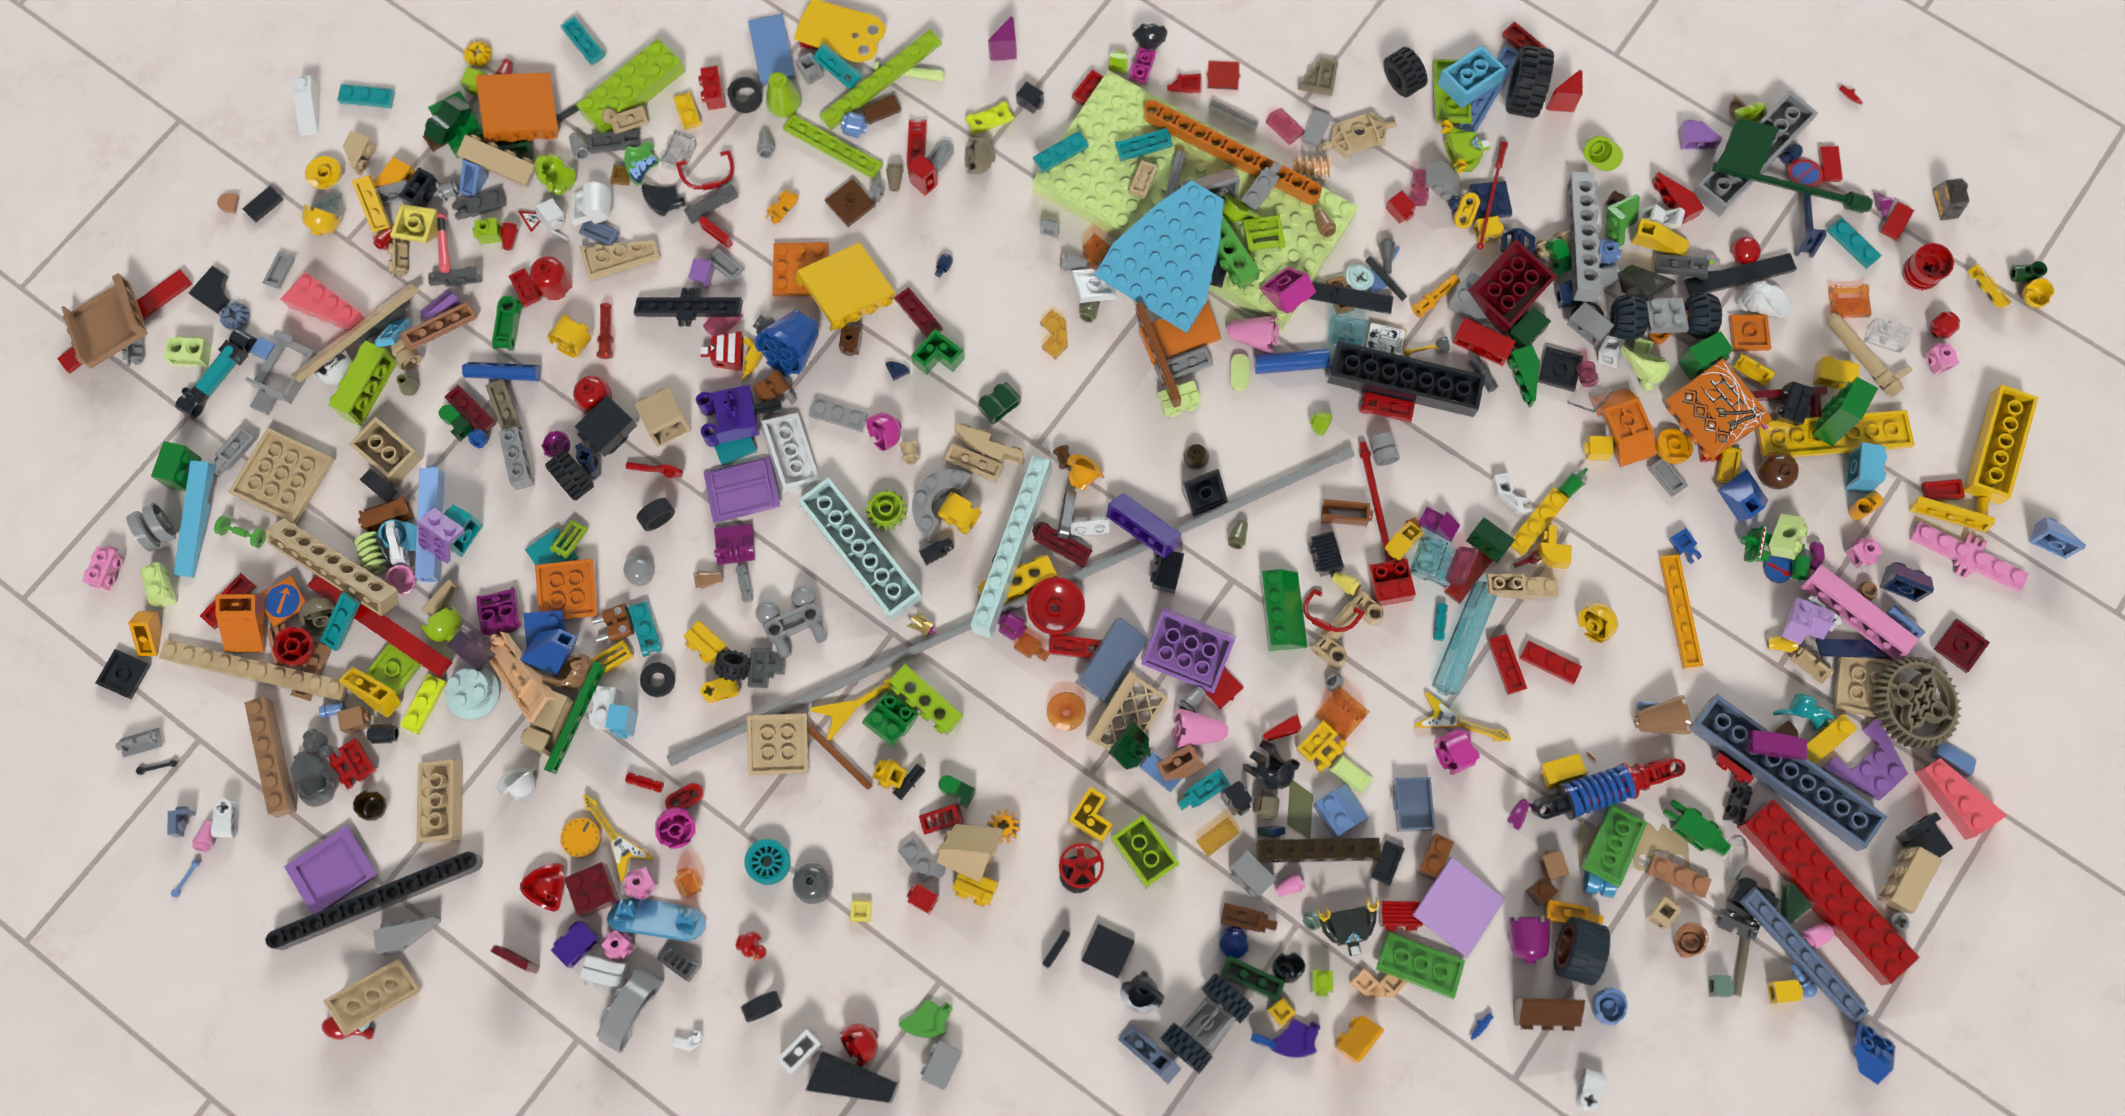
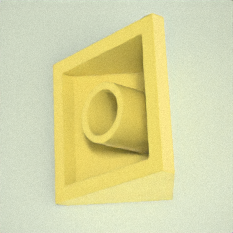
M401 204L390 235L391 238L428 243L437 237L436 209Z

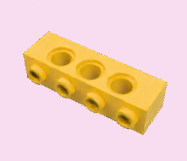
M1042 555L1038 556L1029 564L1022 563L1018 565L1013 579L1019 578L1022 582L1019 585L1011 584L1005 603L1031 592L1040 581L1057 577V573L1048 555L1044 557ZM1033 570H1036L1040 573L1037 577H1031L1029 575V573ZM987 579L982 581L980 585L977 586L980 596L982 594Z

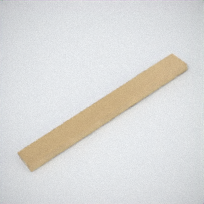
M412 284L405 286L293 372L291 376L294 380L301 383L418 293L417 287Z

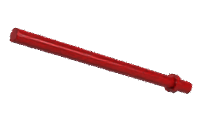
M1366 441L1359 443L1361 451L1359 455L1363 459L1383 550L1388 562L1394 560V558L1385 549L1390 541L1370 460L1371 452L1368 451Z

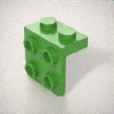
M1637 194L1607 207L1605 236L1614 242L1620 243L1619 247L1625 243L1626 228L1636 224L1638 221L1640 196Z

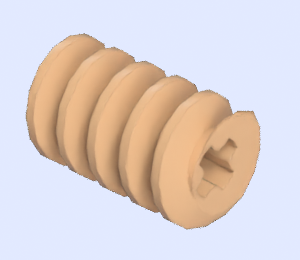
M1297 156L1295 161L1293 159L1292 170L1303 176L1306 174L1309 179L1311 174L1314 175V179H1317L1318 174L1324 179L1326 174L1330 177V158L1326 156L1323 161L1322 156H1318L1316 161L1314 156H1311L1310 160H1308L1307 156H1304L1301 161L1300 156Z

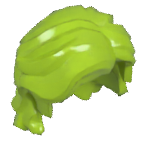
M551 154L537 157L534 164L537 179L547 186L548 191L556 195H562V193H566V189L571 190V186H574L576 182V172L573 168L565 167V162L556 155Z

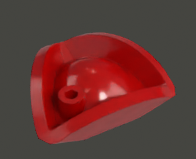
M553 863L530 872L520 883L521 893L529 901L541 908L554 912L559 910L563 891L564 866L560 863Z

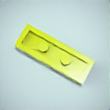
M427 674L399 726L419 735L447 682Z

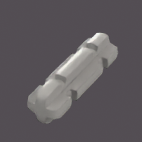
M745 565L736 567V573L738 575L740 592L742 593V601L744 603L753 601V596L750 592L749 577L746 575L748 574Z

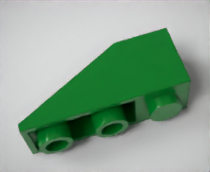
M1533 345L1512 351L1507 360L1509 368L1515 374V383L1521 388L1522 399L1528 404L1529 408L1536 401L1540 363Z

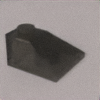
M1629 265L1618 273L1622 293L1638 295L1647 302L1675 284L1673 279L1635 265Z

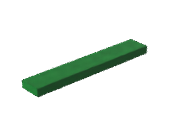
M594 661L544 770L557 774L592 699L593 692L596 690L606 669L605 665Z

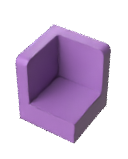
M694 258L688 278L703 282L705 288L709 289L715 270L712 262Z

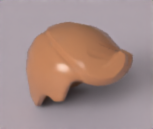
M1694 922L1685 923L1676 932L1675 950L1682 958L1701 954L1709 942L1707 930Z

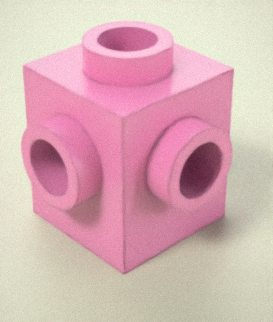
M1942 343L1935 344L1925 354L1926 362L1931 367L1934 375L1952 370L1959 364L1957 353L1952 348L1951 343L1944 345Z
M1872 536L1866 540L1863 537L1853 543L1854 546L1845 552L1855 568L1865 563L1868 566L1878 561L1877 556L1883 553L1879 543Z
M646 867L640 870H633L624 878L626 883L623 886L628 897L632 895L635 900H643L650 896L651 892L658 889Z
M614 930V932L610 931L604 937V942L601 946L605 949L603 953L611 960L615 958L621 961L630 955L635 944L630 941L632 937L627 932ZM618 941V946L616 948H613V946Z

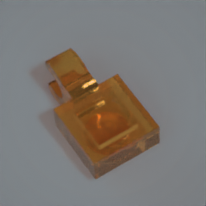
M1025 631L1014 646L1016 651L1029 659L1035 655L1045 662L1049 656L1046 650L1039 647L1041 641Z

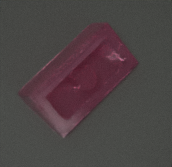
M1282 108L1271 112L1266 119V124L1288 145L1293 144L1305 133V130Z
M741 313L740 317H710L703 324V328L711 336L725 334L743 317V314Z
M1458 547L1445 576V581L1454 586L1465 584L1478 554V549Z

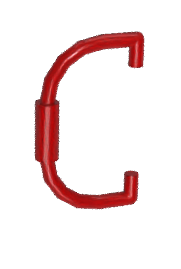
M729 150L720 152V156L727 155L730 164L728 176L721 181L716 180L703 183L702 185H694L685 178L681 165L687 164L686 160L677 161L676 167L682 182L692 189L703 191L718 188L728 183L734 173V161Z
M1312 589L1303 604V613L1313 625L1328 632H1346L1358 624L1365 613L1363 610L1355 607L1353 612L1358 613L1355 620L1350 625L1337 628L1319 618L1312 617L1308 612V604L1315 594L1321 597L1323 592Z

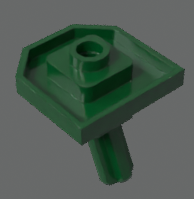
M1130 721L1108 753L1126 770L1137 767L1143 758L1151 756L1149 737L1134 722Z

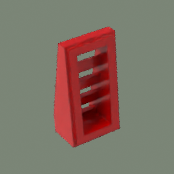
M1298 714L1293 715L1264 733L1261 738L1262 741L1268 742L1300 733L1302 726Z
M952 804L919 815L924 835L954 827L955 824L964 823L959 804ZM952 810H953V814H954V817H955V820H954V821H953L952 814H951V811H952ZM943 813H946L948 823H945ZM935 815H938L940 822L939 826L937 825ZM928 817H930L933 828L929 827L927 820Z

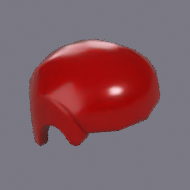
M1746 236L1738 238L1731 244L1730 253L1734 255L1735 261L1747 264L1759 259L1761 247L1756 239Z

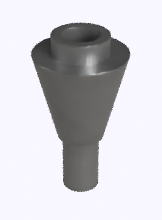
M1383 239L1378 243V248L1384 262V270L1387 274L1392 273V260L1396 242L1392 241V239Z

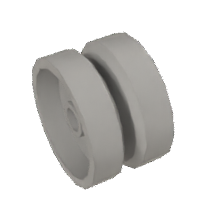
M154 502L144 506L142 513L135 511L126 516L127 524L139 544L149 552L159 548L161 542L168 543L176 538L175 529L169 518Z

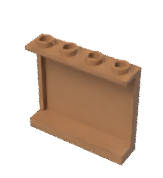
M119 273L112 276L115 286L72 312L65 306L61 307L64 314L63 319L68 327L67 332L72 339L71 345L76 352L75 357L80 364H85L89 368L95 367L148 334L131 283Z

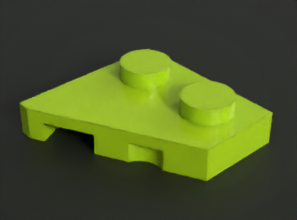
M1757 102L1737 109L1735 111L1736 121L1742 118L1759 123L1767 114L1766 104Z

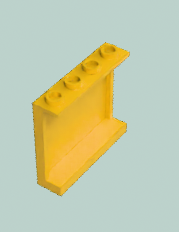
M860 242L797 270L795 280L799 286L804 284L831 323L830 331L841 329L852 321L856 322L867 314L875 313L877 309L890 306L896 293Z

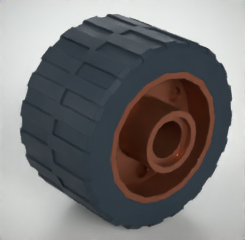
M1574 916L1566 920L1559 933L1554 952V969L1559 977L1592 986L1596 984L1604 973L1610 953L1611 936L1607 926Z

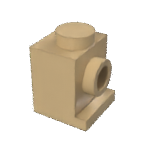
M1662 897L1645 918L1661 930H1665L1670 927L1682 909L1677 906L1678 903L1674 899ZM1661 909H1664V910H1665V912H1666V915H1665V916L1660 913V910H1661Z

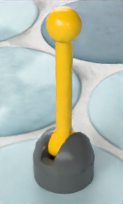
M1448 337L1438 338L1434 345L1411 350L1407 348L1404 350V354L1409 356L1411 353L1433 348L1440 352L1450 351Z

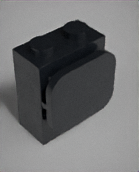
M607 395L574 427L578 431L576 435L583 442L587 440L591 444L589 447L596 454L600 452L605 457L614 453L626 442L629 434L637 427V424Z

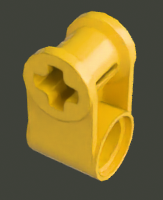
M719 678L704 683L701 686L700 693L706 702L715 703L739 695L740 689L737 680L733 682L730 679L724 680V678ZM710 689L713 690L711 696L708 695V693H709L708 690H710Z

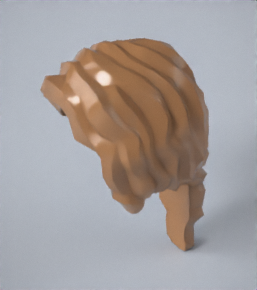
M583 653L578 656L571 655L556 677L544 675L543 682L556 687L562 686L564 689L569 690L583 687L594 661Z

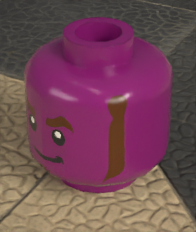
M1009 612L1007 616L1003 614L997 623L1000 625L999 632L1010 640L1020 639L1027 628L1025 626V619L1014 612Z

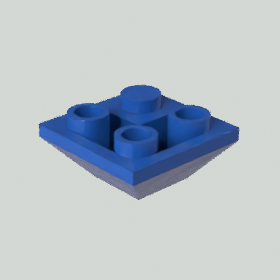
M1745 469L1718 489V492L1738 522L1751 519L1763 510L1768 502L1767 497L1748 469Z
M562 629L538 632L520 660L556 677L573 653L578 637Z
M1859 1021L1856 1026L1854 1051L1859 1073L1878 1085L1894 1068L1896 1046L1889 1039L1883 1038L1876 1033L1873 1028Z

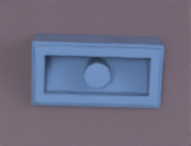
M1946 742L1935 746L1931 757L1936 760L1941 758L1951 768L1966 777L1973 775L1976 759Z

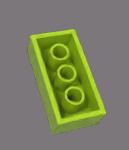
M365 341L359 347L354 361L350 363L345 377L340 380L339 387L335 394L331 396L328 406L341 418L362 427L397 365L395 359L386 349L376 347L375 344Z

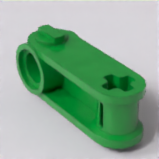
M503 296L497 303L492 337V347L494 350L503 348L513 351L515 349L523 304L512 296ZM513 305L511 309L506 310L508 306Z

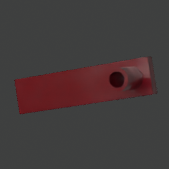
M1827 386L1813 387L1814 392L1809 404L1811 418L1822 417L1821 397L1828 394ZM1782 389L1751 391L1758 401L1782 400L1783 397L1781 396Z

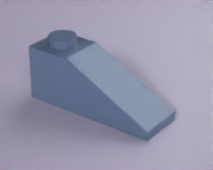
M1132 1024L1118 1039L1167 1084L1182 1069L1169 1055Z

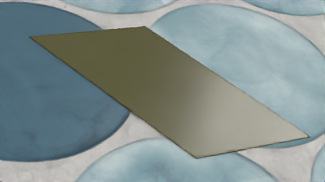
M1292 781L1289 791L1287 824L1310 839L1313 794Z

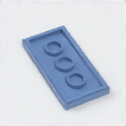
M779 14L749 20L748 25L761 85L768 84L769 76L774 72H782L788 79L796 78L783 15Z

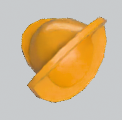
M1080 454L1071 455L1067 459V465L1071 466L1069 482L1075 489L1085 491L1098 477L1104 479L1105 476L1102 470L1092 459Z

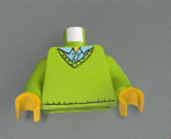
M1445 120L1440 126L1443 127L1441 133H1447L1443 144L1452 169L1456 173H1470L1480 164L1483 151L1490 149L1489 140L1479 141L1475 132L1458 129L1449 120Z

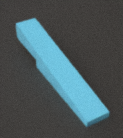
M190 460L173 574L175 576L194 578L211 507V504L207 502L216 466L209 462Z

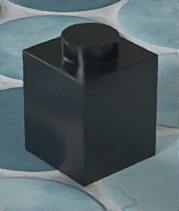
M1026 81L1016 93V103L1034 114L1045 103L1044 92Z

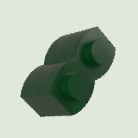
M1007 382L998 384L993 389V393L986 394L979 400L978 409L992 425L1000 421L1021 403V397Z

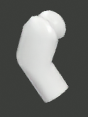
M694 1031L687 1039L675 1037L672 1046L691 1051L702 1043V1033Z

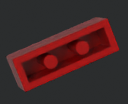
M1464 317L1452 343L1500 366H1504L1516 341L1512 340L1508 335L1495 332L1491 327H1484L1478 324L1477 321Z

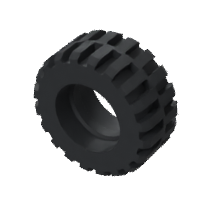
M1524 45L1520 48L1512 70L1506 98V111L1509 114L1528 118H1536L1540 114L1546 100L1553 72L1554 52L1551 49L1532 45Z

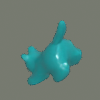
M1802 693L1794 695V700L1790 703L1789 709H1778L1773 712V715H1795L1810 719L1813 723V729L1817 731L1829 724L1828 719H1835V716L1823 707L1816 706L1814 698Z

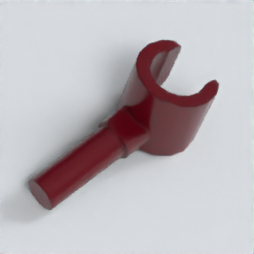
M1535 550L1528 558L1514 563V567L1516 568L1528 563L1537 564L1542 558L1535 559L1533 555H1536L1539 551Z

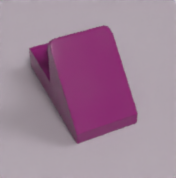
M1426 507L1417 525L1449 542H1452L1460 527V524L1449 512L1446 511L1443 515L1429 507Z

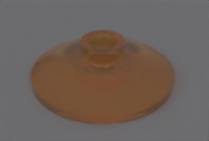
M1058 693L1048 703V720L1059 730L1070 731L1076 729L1085 719V704L1074 693ZM1069 710L1070 714L1068 716H1064L1063 711Z

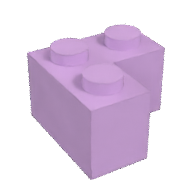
M1796 598L1787 614L1782 637L1800 645L1806 635L1823 640L1833 625L1835 613L1827 608L1812 604L1807 600Z

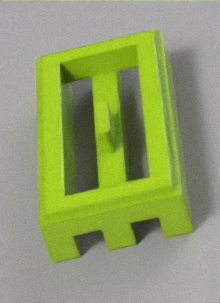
M571 519L550 547V551L557 552V555H562L567 560L588 532V528ZM574 525L575 529L569 535V537L561 546V548H558L559 544L562 542L564 537L567 535V533ZM581 529V532L575 538V540L567 549V551H564L566 547L569 545V543L572 541V539L575 537V535L578 533V531Z

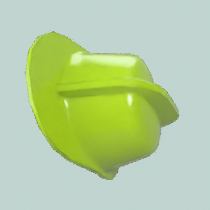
M1595 136L1586 140L1583 154L1588 162L1602 171H1612L1620 166L1623 161V152L1616 143L1604 136Z
M1224 193L1226 199L1222 215L1225 219L1237 223L1249 215L1261 218V214L1258 211H1254L1245 203Z

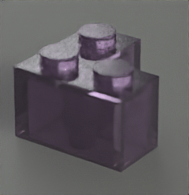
M463 627L447 644L450 649L478 671H481L496 655L490 650L492 646L484 639L480 641L482 637L474 630L469 632Z

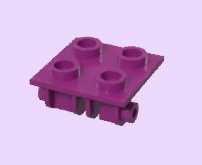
M752 524L714 528L716 546L714 555L717 558V565L755 560Z

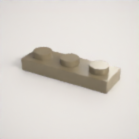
M504 379L485 385L501 430L518 427L519 430H522Z

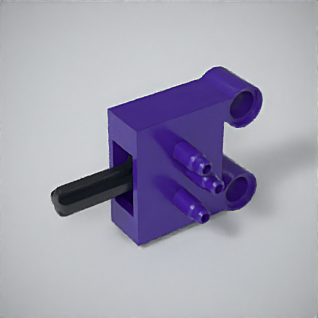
M750 385L711 393L701 392L696 397V403L701 414L709 416L716 412L718 426L707 423L700 430L705 444L709 447L760 435L757 415L782 409L780 399L755 404Z

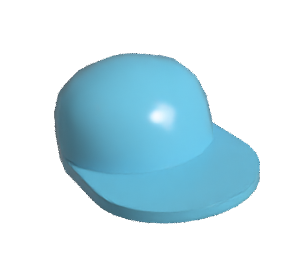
M388 520L395 521V528L399 529L401 547L405 546L407 551L415 550L417 526L400 520ZM384 522L378 529L377 538H380L384 547L390 549L386 536V522Z

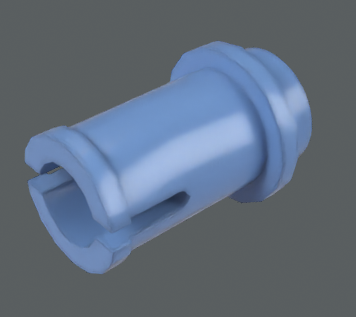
M342 701L330 705L323 704L319 707L320 717L328 719L329 716L337 715L338 711L346 710L345 702Z

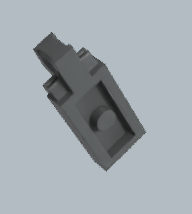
M469 266L462 269H451L448 273L440 271L428 273V283L430 286L444 284L446 287L482 282V275L477 267Z

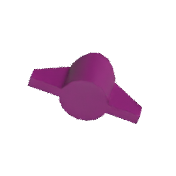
M1874 192L1876 209L1881 211L1883 217H1887L1893 203V198L1884 197L1880 193Z

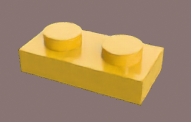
M690 92L673 97L684 130L702 125Z

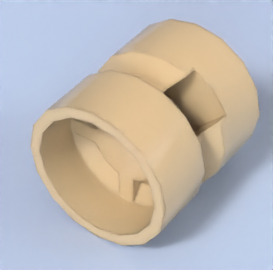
M401 338L395 345L388 346L400 370L413 369L422 361L416 348L411 351L407 350Z

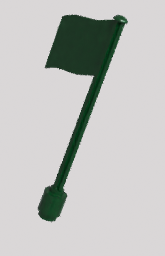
M1739 118L1734 124L1724 152L1711 167L1712 172H1720L1840 202L1843 204L1844 209L1858 213L1869 212L1873 204L1872 198H1869L1868 195L1852 191L1843 195L1759 174L1768 158L1773 139L1780 128Z

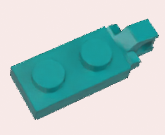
M1219 768L1188 788L1183 793L1185 798L1179 801L1177 805L1181 811L1190 805L1194 809L1231 784Z

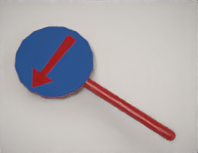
M1772 556L1765 562L1764 573L1771 582L1777 584L1784 583L1792 577V564L1787 558Z

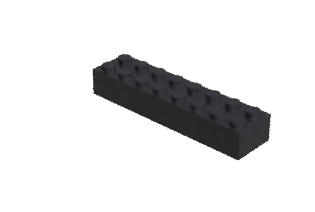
M1338 341L1334 349L1327 383L1474 417L1479 410L1485 375Z

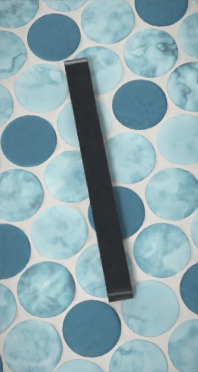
M469 851L275 929L267 934L265 939L266 945L277 950L288 949L474 873L482 867L483 860L478 854ZM474 857L473 865L468 866L469 858ZM455 865V871L449 874L450 866ZM435 872L436 879L430 882V875ZM416 880L417 886L411 890L410 885ZM397 888L398 893L392 898L391 893L393 889ZM378 896V902L373 906L372 900ZM358 904L359 910L354 914L353 907ZM339 912V919L334 921L335 913ZM320 920V926L315 929V922ZM300 927V935L296 937L295 932ZM281 936V942L277 945L276 938Z

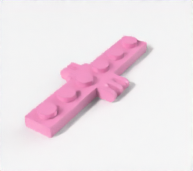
M1919 521L1916 524L1910 540L1955 561V574L1959 575L1963 569L1962 577L1966 579L1969 573L1973 574L1976 571L2018 592L2023 589L2029 573L1983 552L1987 544L1986 540L1983 539L1978 545L1980 538L1975 536L1971 542L1973 534L1968 532L1962 542Z

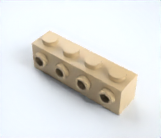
M471 135V137L464 136L456 154L460 159H467L481 165L485 170L524 187H529L535 173V166L532 160L525 157L520 159L516 157L514 152L509 150L505 152L499 150V146L491 142L488 144L481 142L482 139L475 135Z

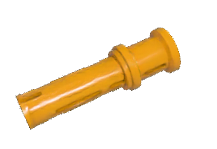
M1455 274L1450 275L1448 279L1430 294H1424L1418 303L1411 305L1412 312L1419 318L1425 316V312L1433 309L1439 299L1460 283L1458 276Z

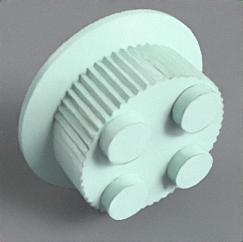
M468 666L455 672L447 681L445 689V700L448 708L455 715L463 719H477L485 716L495 707L500 695V686L496 676L490 670L481 666Z

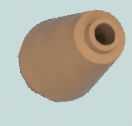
M1680 695L1638 711L1637 716L1633 717L1635 728H1639L1640 732L1691 734L1692 730H1687V726H1691L1688 705L1682 702V699H1686L1685 696Z

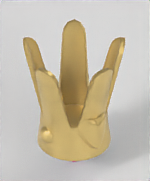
M917 610L919 614L911 616V619L918 625L910 624L907 627L920 631L925 636H928L931 632L936 634L933 631L935 624L932 621H928L919 610Z

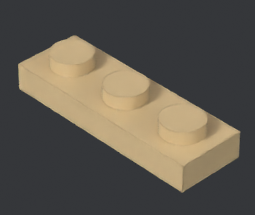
M953 443L944 459L948 464L997 483L1004 464Z

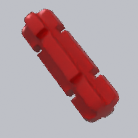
M628 772L625 777L626 783L635 784L649 790L652 789L659 793L664 788V783L661 781H654L641 775L637 776L631 772Z

